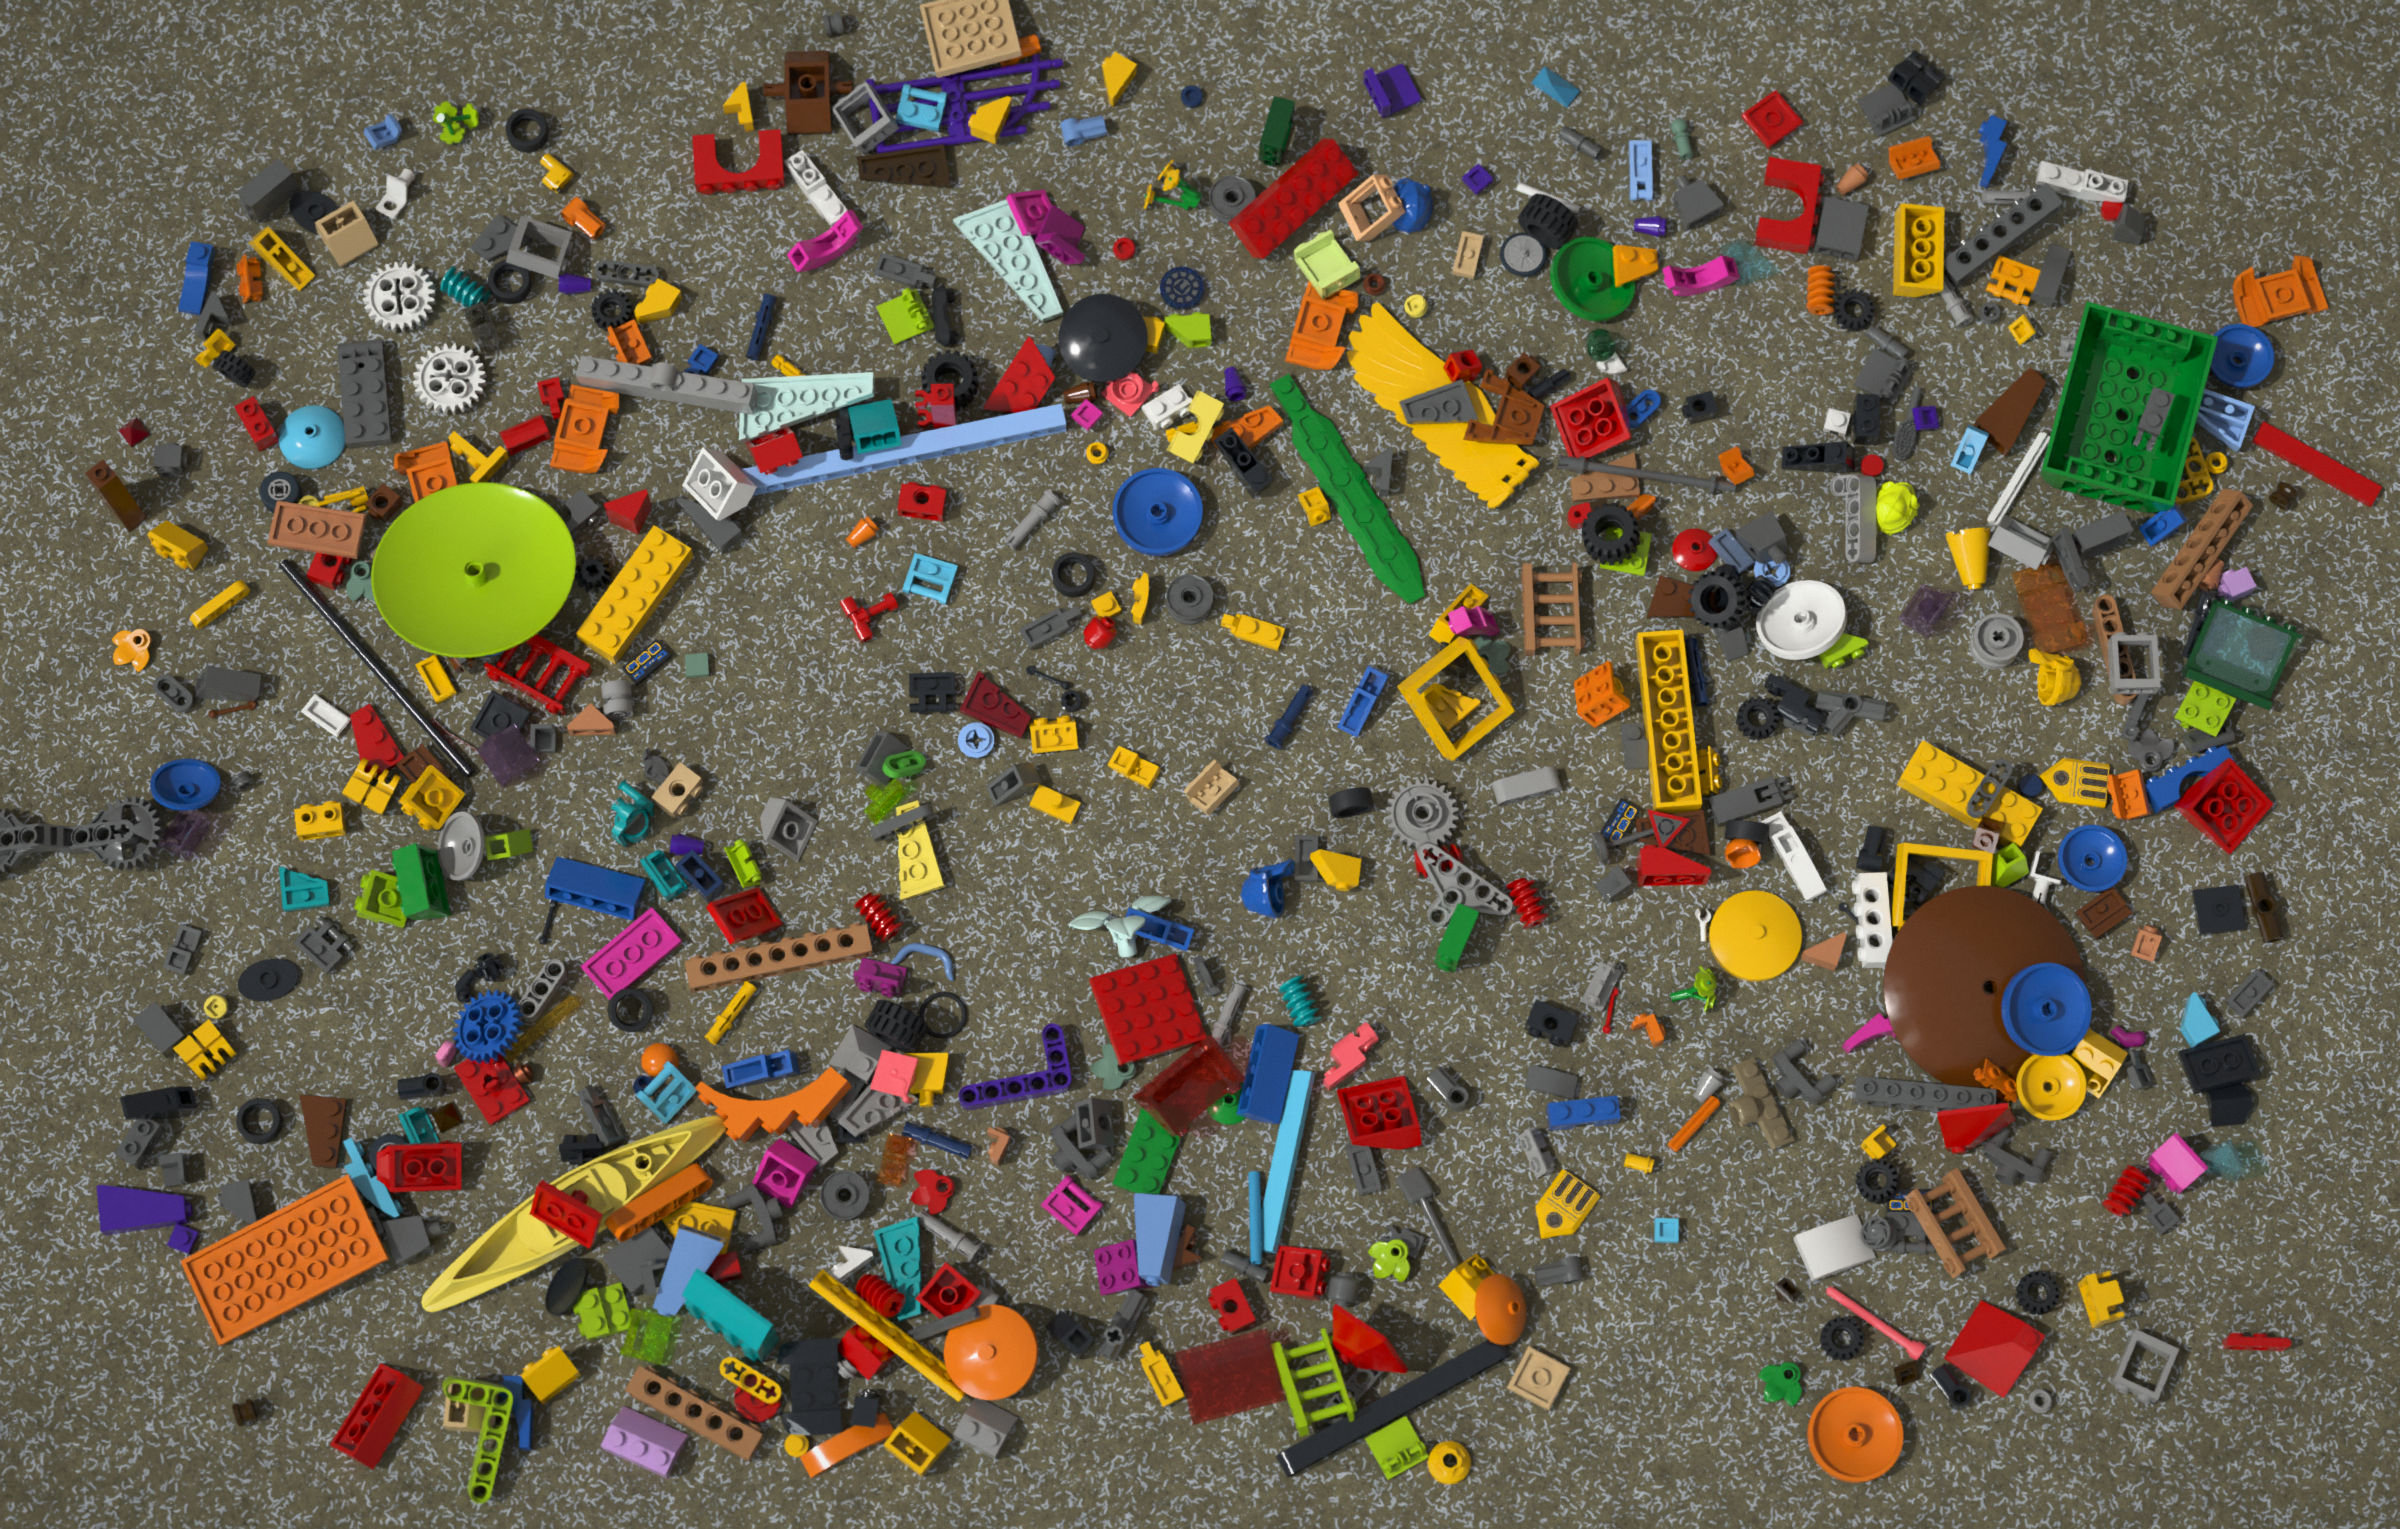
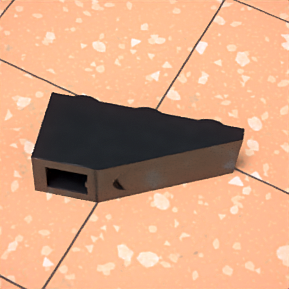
M1232 427L1214 440V443L1237 479L1252 498H1255L1271 486L1273 478Z
M1847 441L1783 447L1782 469L1828 473L1853 472L1855 470V449Z
M192 1086L169 1087L120 1097L125 1120L181 1118L197 1109Z

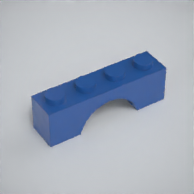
M2226 745L2220 748L2217 746L2211 747L2205 751L2206 755L2200 758L2196 755L2185 762L2186 765L2180 768L2176 765L2165 772L2166 775L2160 778L2156 775L2148 779L2145 788L2148 802L2155 814L2177 803L2180 799V783L2184 779L2193 776L2204 777L2228 758L2235 762Z

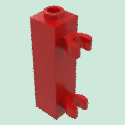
M931 384V393H926L923 390L915 391L916 397L924 398L922 402H915V407L920 409L918 410V416L926 417L925 421H918V427L926 428L933 424L935 430L957 425L953 384ZM928 405H931L932 412H929L924 408H926Z

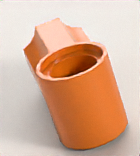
M1033 34L1018 39L1022 56L1001 61L1002 66L1016 65L1022 58L1041 53L1037 35Z
M574 197L560 212L565 221L572 226L576 225L592 240L598 238L606 228L605 223L591 213L588 206L578 197Z

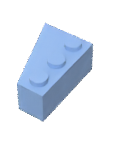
M2204 389L2196 423L2237 452L2242 445L2255 406Z

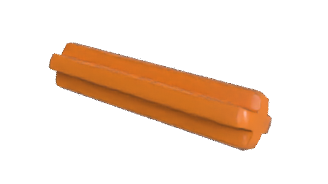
M1711 1096L1669 1141V1148L1674 1152H1678L1720 1106V1101L1716 1097Z

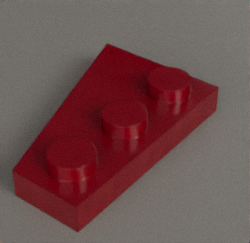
M978 671L960 708V713L1022 739L1031 722V716L1012 699H1009L984 674Z

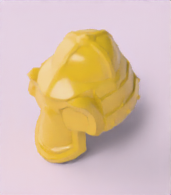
M2036 648L2029 650L2030 662L2040 664L2037 683L2038 699L2041 704L2049 707L2072 699L2077 695L2082 682L2081 675L2074 665L2073 659L2071 660L2066 655L2062 657L2059 654H2049Z

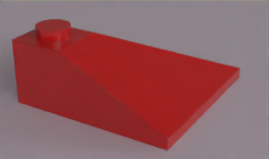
M1607 377L1550 405L1567 454L1570 457L1579 458V456H1584L1588 460L1632 438L1624 397L1618 382Z
M2228 758L2191 786L2174 807L2188 822L2230 855L2273 806V803L2231 758Z
M1405 1075L1337 1090L1352 1145L1395 1150L1422 1145L1420 1125Z
M2008 1103L1937 1112L1945 1147L1948 1152H1952L1954 1155L1966 1153V1150L1973 1149L2015 1121V1115Z
M1981 1300L1943 1359L2004 1398L2039 1347L2045 1335L2027 1323Z
M1338 1304L1333 1306V1347L1338 1353L1336 1357L1347 1366L1350 1363L1356 1368L1404 1374L1408 1372V1368L1386 1337Z

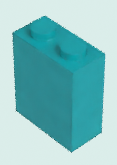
M892 399L848 407L858 454L902 445Z

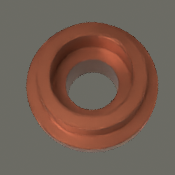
M1369 274L1363 281V288L1370 295H1379L1385 289V280L1379 274ZM1376 282L1378 287L1372 288L1370 284Z
M516 1063L513 1072L521 1084L532 1082V1075H534L532 1068L527 1063Z

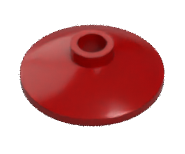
M1696 528L1681 532L1675 538L1672 546L1675 561L1679 566L1688 571L1697 572L1707 569L1713 564L1717 556L1716 551L1708 543L1713 537L1706 531ZM1696 544L1700 549L1693 550L1692 545Z

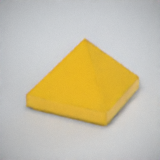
M2025 314L2008 327L2019 345H2022L2036 333Z

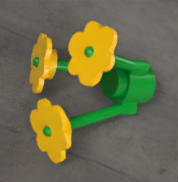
M1172 159L1163 168L1157 180H1160L1163 176L1166 178L1163 186L1164 191L1171 190L1176 186L1183 190L1180 195V199L1183 201L1154 196L1155 191H1151L1152 184H1149L1144 195L1143 209H1146L1148 203L1152 204L1153 200L1179 206L1185 210L1189 206L1195 208L1202 197V193L1180 178V170L1174 169L1172 166L1174 160Z

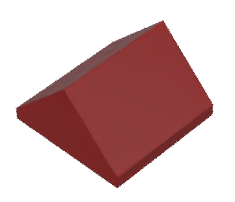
M647 489L604 503L610 523L637 535L652 509Z

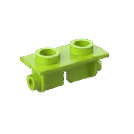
M739 839L735 841L734 846L724 847L742 887L760 885L762 873L755 860L749 861L752 854L747 842Z

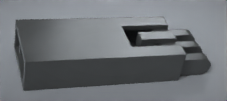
M1772 776L1708 798L1707 803L1717 828L1726 825L1727 820H1742L1780 807L1783 802L1794 799V793L1784 794L1792 790L1791 785L1781 786V784L1789 781L1788 777L1785 776L1774 780ZM1761 793L1762 799L1771 795L1772 799L1759 803L1756 794Z

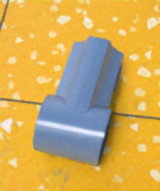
M1102 115L1083 120L1069 118L1060 123L1064 142L1068 147L1080 145L1087 139L1107 135Z

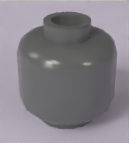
M1337 1272L1336 1276L1330 1278L1328 1298L1335 1301V1304L1341 1307H1349V1303L1358 1301L1360 1281L1355 1278L1354 1274Z

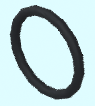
M938 992L924 1000L920 1007L919 1017L925 1022L924 1010L927 1004L934 998L943 996L955 1000L962 1011V1019L958 1027L952 1032L945 1034L936 1033L930 1029L927 1031L928 1034L935 1038L945 1039L956 1035L962 1030L966 1023L967 1011L965 1004L958 996L949 992Z

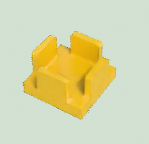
M2111 1271L2086 1275L2078 1283L2092 1329L2125 1317L2124 1311L2111 1315L2108 1313L2116 1309L2115 1305L2124 1302L2118 1281L2098 1283L2099 1281L2109 1279L2112 1276Z

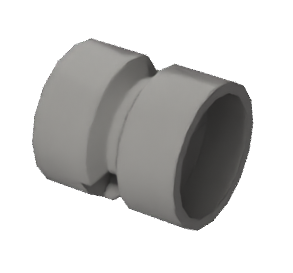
M625 680L603 683L601 685L602 698L606 700L603 704L604 716L611 720L625 719L633 716V702L629 700L632 696L631 683Z

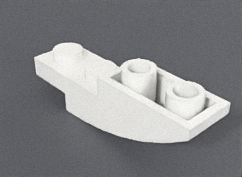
M801 150L786 159L784 163L822 219H825L833 227L848 210L828 186L820 171L804 151Z
M2041 161L2039 164L2035 183L2042 186L2048 183L2057 194L2086 200L2124 202L2128 186V180L2088 169L2081 172Z
M1780 811L1761 821V823L1770 826L1768 837L1806 902L1826 892L1827 890L1807 851L1782 812Z

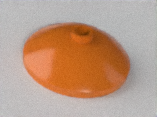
M1504 1274L1487 1276L1480 1283L1476 1292L1475 1314L1478 1325L1485 1337L1497 1345H1507L1515 1342L1525 1327L1527 1307L1524 1295L1516 1282Z

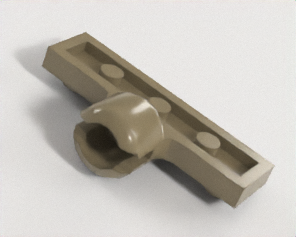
M1753 1057L1733 1065L1731 1068L1744 1093V1096L1734 1099L1729 1103L1728 1112L1733 1123L1740 1127L1753 1122L1758 1123L1771 1150L1792 1143L1794 1138L1755 1058Z

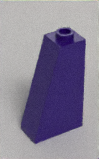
M96 1185L100 1230L105 1236L175 1226L176 1224L190 1223L189 1216H193L192 1204L184 1196Z

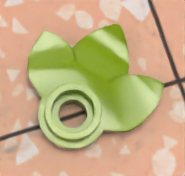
M1393 1239L1388 1243L1379 1241L1371 1246L1368 1253L1376 1259L1373 1266L1375 1277L1385 1278L1393 1274L1402 1283L1408 1277L1411 1267L1407 1259L1409 1254L1407 1244L1401 1239ZM1394 1247L1399 1249V1255L1393 1252Z

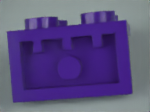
M1403 64L1375 74L1372 68L1364 71L1363 83L1381 118L1421 101V97Z

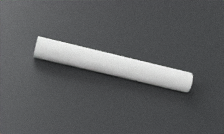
M1519 182L1516 189L1529 196L1537 193L1550 196L1560 201L1572 213L1577 215L1581 206Z

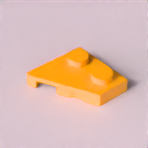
M1615 245L1613 247L1615 287H1621L1627 282L1639 280L1641 277L1654 274L1658 270L1657 249Z

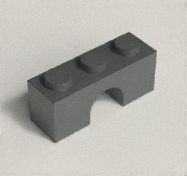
M582 489L564 503L567 511L571 514V519L566 526L572 540L575 541L582 535V531L586 527H591L599 521L601 512L599 507Z

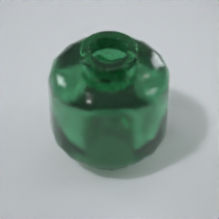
M1605 329L1591 331L1585 340L1587 352L1595 361L1609 360L1615 353L1616 345L1613 336Z

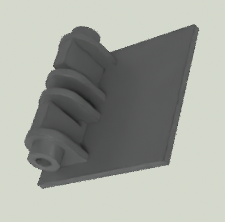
M1893 84L1857 99L1877 137L1917 119L1913 113V110H1915L1914 104L1912 102L1908 103L1901 90Z
M1874 348L1854 385L1870 394H1879L1880 399L1894 405L1914 368L1908 365V359L1902 357L1900 360H1897Z

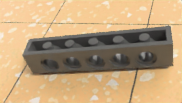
M2045 183L2043 186L2037 185L2029 192L2030 195L2024 200L2023 198L2018 199L2013 203V208L2008 212L2002 211L1994 218L1995 221L1989 226L1987 224L1983 225L1977 230V235L1970 239L1968 237L1959 244L1957 250L1944 254V274L1956 288L2062 210L2063 201L2048 183ZM2031 204H2039L2041 209L2033 211L2029 206ZM2014 217H2021L2024 222L2015 224L2012 219ZM2003 230L2006 235L2004 237H1997L1994 232ZM1979 243H1985L1988 249L1981 251L1976 246ZM1962 256H1966L1970 258L1971 261L1967 264H1963L1959 261V258Z
M1857 1076L1853 1081L1852 1105L1937 1113L1939 1111L1996 1104L1997 1089Z

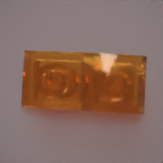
M888 1134L877 1177L878 1183L900 1187L911 1138Z

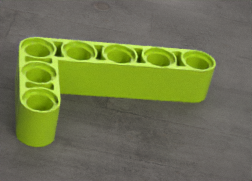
M449 1376L444 1380L442 1389L450 1400L486 1407L467 1487L468 1494L474 1502L484 1503L489 1500L492 1493L513 1396L510 1390L501 1384L460 1376ZM459 1383L460 1390L457 1393L451 1394L448 1392L449 1385ZM481 1387L484 1389L481 1397H472V1391L475 1388ZM499 1392H506L507 1398L504 1402L498 1403L495 1401V1396ZM493 1416H501L502 1420L499 1425H490V1419ZM495 1439L496 1445L492 1449L484 1448L485 1441ZM489 1462L491 1464L490 1470L485 1473L479 1472L480 1464ZM476 1486H485V1492L482 1495L476 1496L473 1494Z

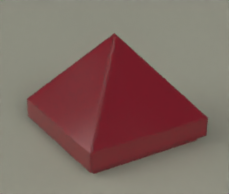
M137 417L118 430L131 448L150 435Z

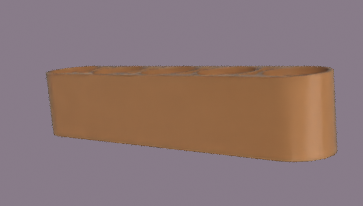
M2103 594L2094 603L2092 614L2109 675L2107 642L2111 635L2124 631L2115 599L2108 594ZM2099 604L2106 605L2109 611L2100 609ZM2105 625L2112 626L2114 632H2108L2105 629ZM2118 645L2120 651L2118 653L2119 667L2125 671V675L2120 674V679H2136L2128 646ZM2114 694V698L2119 704L2128 705L2137 694H2131V696Z

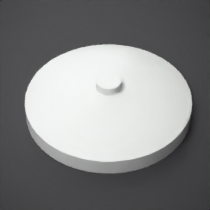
M1813 580L1797 581L1775 591L1767 604L1758 612L1756 629L1762 644L1772 654L1790 660L1807 659L1825 652L1838 641L1846 627L1847 610L1840 594L1828 584Z

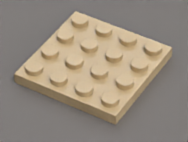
M937 0L920 5L937 78L1022 56L1009 0Z

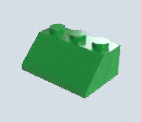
M418 843L392 851V866L396 871L398 880L396 886L401 895V910L405 917L413 920H424L451 916L442 869L439 864L438 851Z

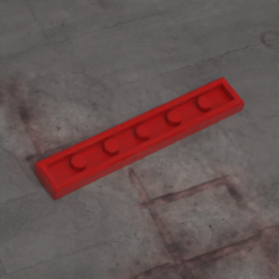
M2264 421L2251 441L2368 507L2372 506L2382 489V486Z

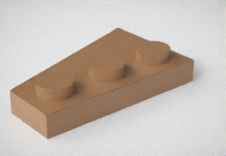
M1635 452L1607 464L1637 469ZM1588 471L1570 479L1572 503L1640 496L1638 478Z

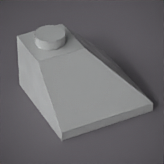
M771 797L760 816L764 840L793 860L799 861L817 820L786 799Z
M852 1024L828 1064L843 1073L846 1071L864 1081L868 1087L873 1080L882 1050L891 1051L892 1047Z

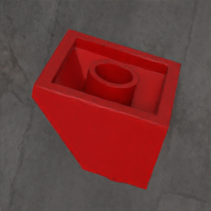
M945 1262L915 1299L941 1319L970 1308L982 1292L949 1262Z

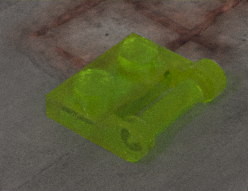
M631 1308L628 1332L624 1346L620 1348L619 1355L660 1366L673 1319ZM644 1319L647 1320L640 1349L636 1351L633 1350L640 1320Z

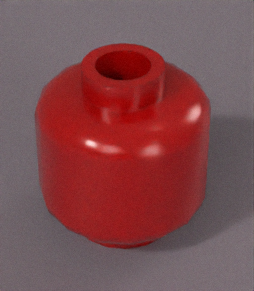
M1108 616L1093 617L1083 631L1086 644L1096 650L1107 648L1117 635L1113 619Z

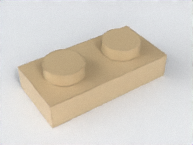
M1462 231L1452 271L1453 275L1474 279L1484 236Z

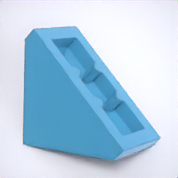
M1545 66L1532 81L1534 86L1565 107H1568L1580 92L1579 89Z

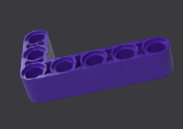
M1050 1023L1042 1031L1048 1070L964 1086L959 1092L960 1105L966 1110H976L1067 1092L1071 1088L1072 1079L1062 1028L1055 1023ZM1049 1032H1057L1059 1034L1058 1039L1054 1041L1048 1040L1046 1036ZM1054 1054H1060L1063 1056V1060L1059 1063H1054L1051 1061V1057ZM1059 1076H1064L1068 1081L1065 1085H1057L1055 1079ZM1040 1080L1045 1085L1042 1089L1036 1090L1032 1087L1033 1082ZM1012 1085H1019L1022 1090L1018 1094H1012L1009 1088ZM990 1089H996L999 1092L995 1098L987 1097L986 1093ZM968 1093L976 1096L975 1100L971 1103L963 1100V1097Z

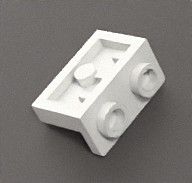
M1180 384L1143 405L1142 411L1156 430L1161 427L1165 429L1172 425L1174 419L1179 416L1183 418L1191 413L1187 409L1192 398H1189Z

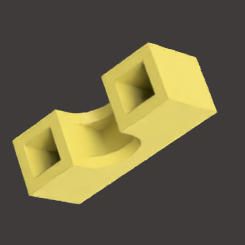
M1197 391L1187 409L1198 419L1199 425L1197 430L1190 435L1176 430L1166 451L1189 463H1194L1195 460L1198 461L1204 451L1201 448L1205 440H1210L1214 432L1212 426L1215 420L1219 421L1224 413L1222 408L1224 403L1201 391Z

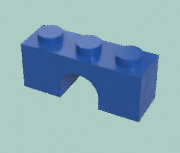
M1617 1095L1548 1103L1546 1107L1549 1132L1572 1129L1574 1126L1581 1124H1595V1126L1618 1124L1621 1118Z

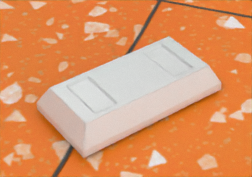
M316 694L313 695L301 710L303 714L335 737H338L351 721L349 717Z

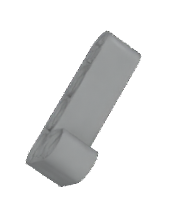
M1867 475L1835 476L1830 483L1832 494L1834 496L1846 497V558L1849 562L1871 563L1876 557V481L1872 476Z

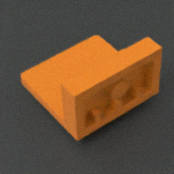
M1609 660L1574 681L1577 714L1594 728L1630 707V700L1615 689L1613 665Z

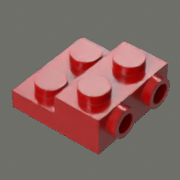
M1278 1246L1270 1292L1320 1301V1296L1326 1292V1282L1323 1281L1325 1272H1329L1331 1267L1328 1255L1322 1250Z

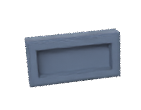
M1727 528L1708 542L1726 564H1731L1735 568L1736 575L1738 576L1755 563L1753 558Z

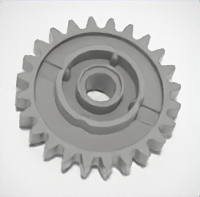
M1416 778V782L1413 785L1408 780L1406 788L1399 785L1400 793L1393 791L1392 796L1394 799H1388V804L1391 806L1386 807L1385 810L1386 813L1390 814L1385 818L1386 822H1391L1388 825V830H1395L1392 837L1396 838L1399 836V844L1407 842V849L1415 845L1417 851L1419 845L1426 841H1430L1437 845V842H1440L1444 845V837L1450 839L1452 837L1449 830H1456L1457 826L1453 824L1459 820V817L1454 815L1459 811V808L1453 807L1456 804V799H1449L1452 792L1444 793V785L1437 788V781L1430 785L1428 778L1425 779L1424 783H1420L1419 779ZM1418 811H1425L1428 817L1420 819L1416 816V813Z

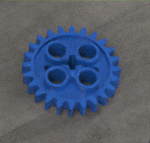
M487 990L486 996L481 992L479 993L478 1000L472 997V1004L470 1006L464 1004L465 1012H458L462 1016L461 1019L454 1021L459 1026L453 1029V1032L457 1034L453 1038L457 1042L455 1047L470 1061L473 1062L475 1060L479 1064L482 1061L488 1064L491 1058L498 1061V1054L506 1056L505 1049H513L511 1043L519 1041L515 1037L516 1034L522 1033L518 1027L524 1024L519 1019L524 1015L519 1011L521 1006L516 1003L517 1001L513 997L498 990H495L494 993Z

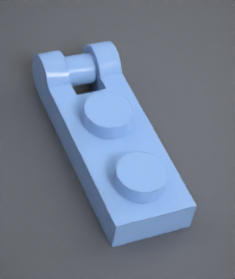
M1629 140L1630 201H1636L1637 198H1645V201H1652L1651 140ZM1637 185H1645V190L1637 189Z

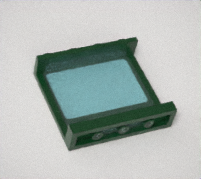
M2223 597L2221 601L2214 599L2182 675L2270 711L2273 704L2270 698L2296 639H2301L2303 635L2297 632L2298 627L2289 623H2285L2284 626L2276 623V618L2264 614L2263 618L2255 615V610L2243 606L2242 609L2234 607L2235 602Z

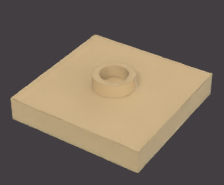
M1528 1346L1507 1389L1549 1411L1571 1368Z

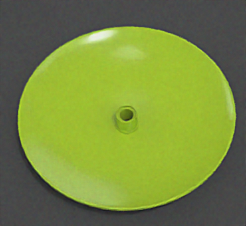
M484 482L461 484L439 490L424 497L406 509L391 524L382 537L373 559L371 571L372 591L377 608L383 619L406 642L419 649L441 656L455 658L482 657L522 644L544 629L554 619L566 602L572 589L576 570V553L566 524L559 514L539 497L528 491L505 484Z

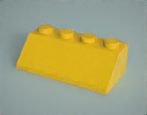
M1901 203L1896 210L1894 217V296L1919 297L1943 291L1945 207Z

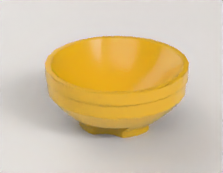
M1441 1442L1429 1454V1471L1440 1483L1451 1485L1459 1483L1470 1471V1455L1466 1448L1457 1442ZM1447 1454L1455 1455L1457 1458L1456 1466L1452 1468L1445 1466L1443 1463L1444 1456Z

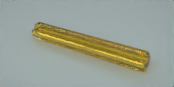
M572 995L568 996L520 1036L518 1042H513L511 1044L512 1050L506 1048V1056H503L506 1061L512 1062L578 1007L579 1003Z

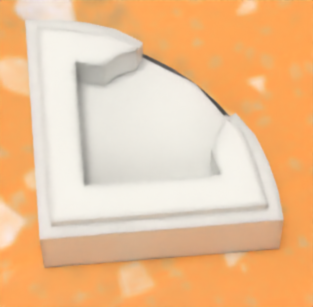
M1616 352L1596 363V366L1601 371L1610 375H1620L1627 372V368Z

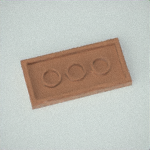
M277 501L267 543L270 546L358 559L367 516L361 513Z

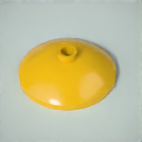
M2065 1053L2056 1056L2033 1055L2019 1069L2016 1078L2017 1095L2023 1107L2033 1116L2048 1121L2061 1120L2072 1115L2081 1106L2086 1094L2085 1075L2079 1064ZM2045 1083H2049L2051 1085L2050 1091L2045 1090Z

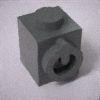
M177 443L155 445L153 467L157 474L164 478H177L184 474L185 467L189 465V455L185 452L182 445Z

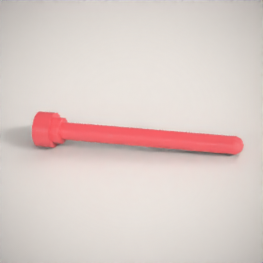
M1830 1286L1826 1289V1293L1906 1348L1910 1358L1915 1361L1918 1360L1926 1348L1925 1344L1920 1341L1909 1340L1834 1287Z

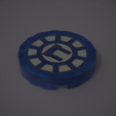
M1180 266L1172 268L1161 279V298L1167 306L1175 310L1191 309L1203 297V280L1195 270L1189 267Z

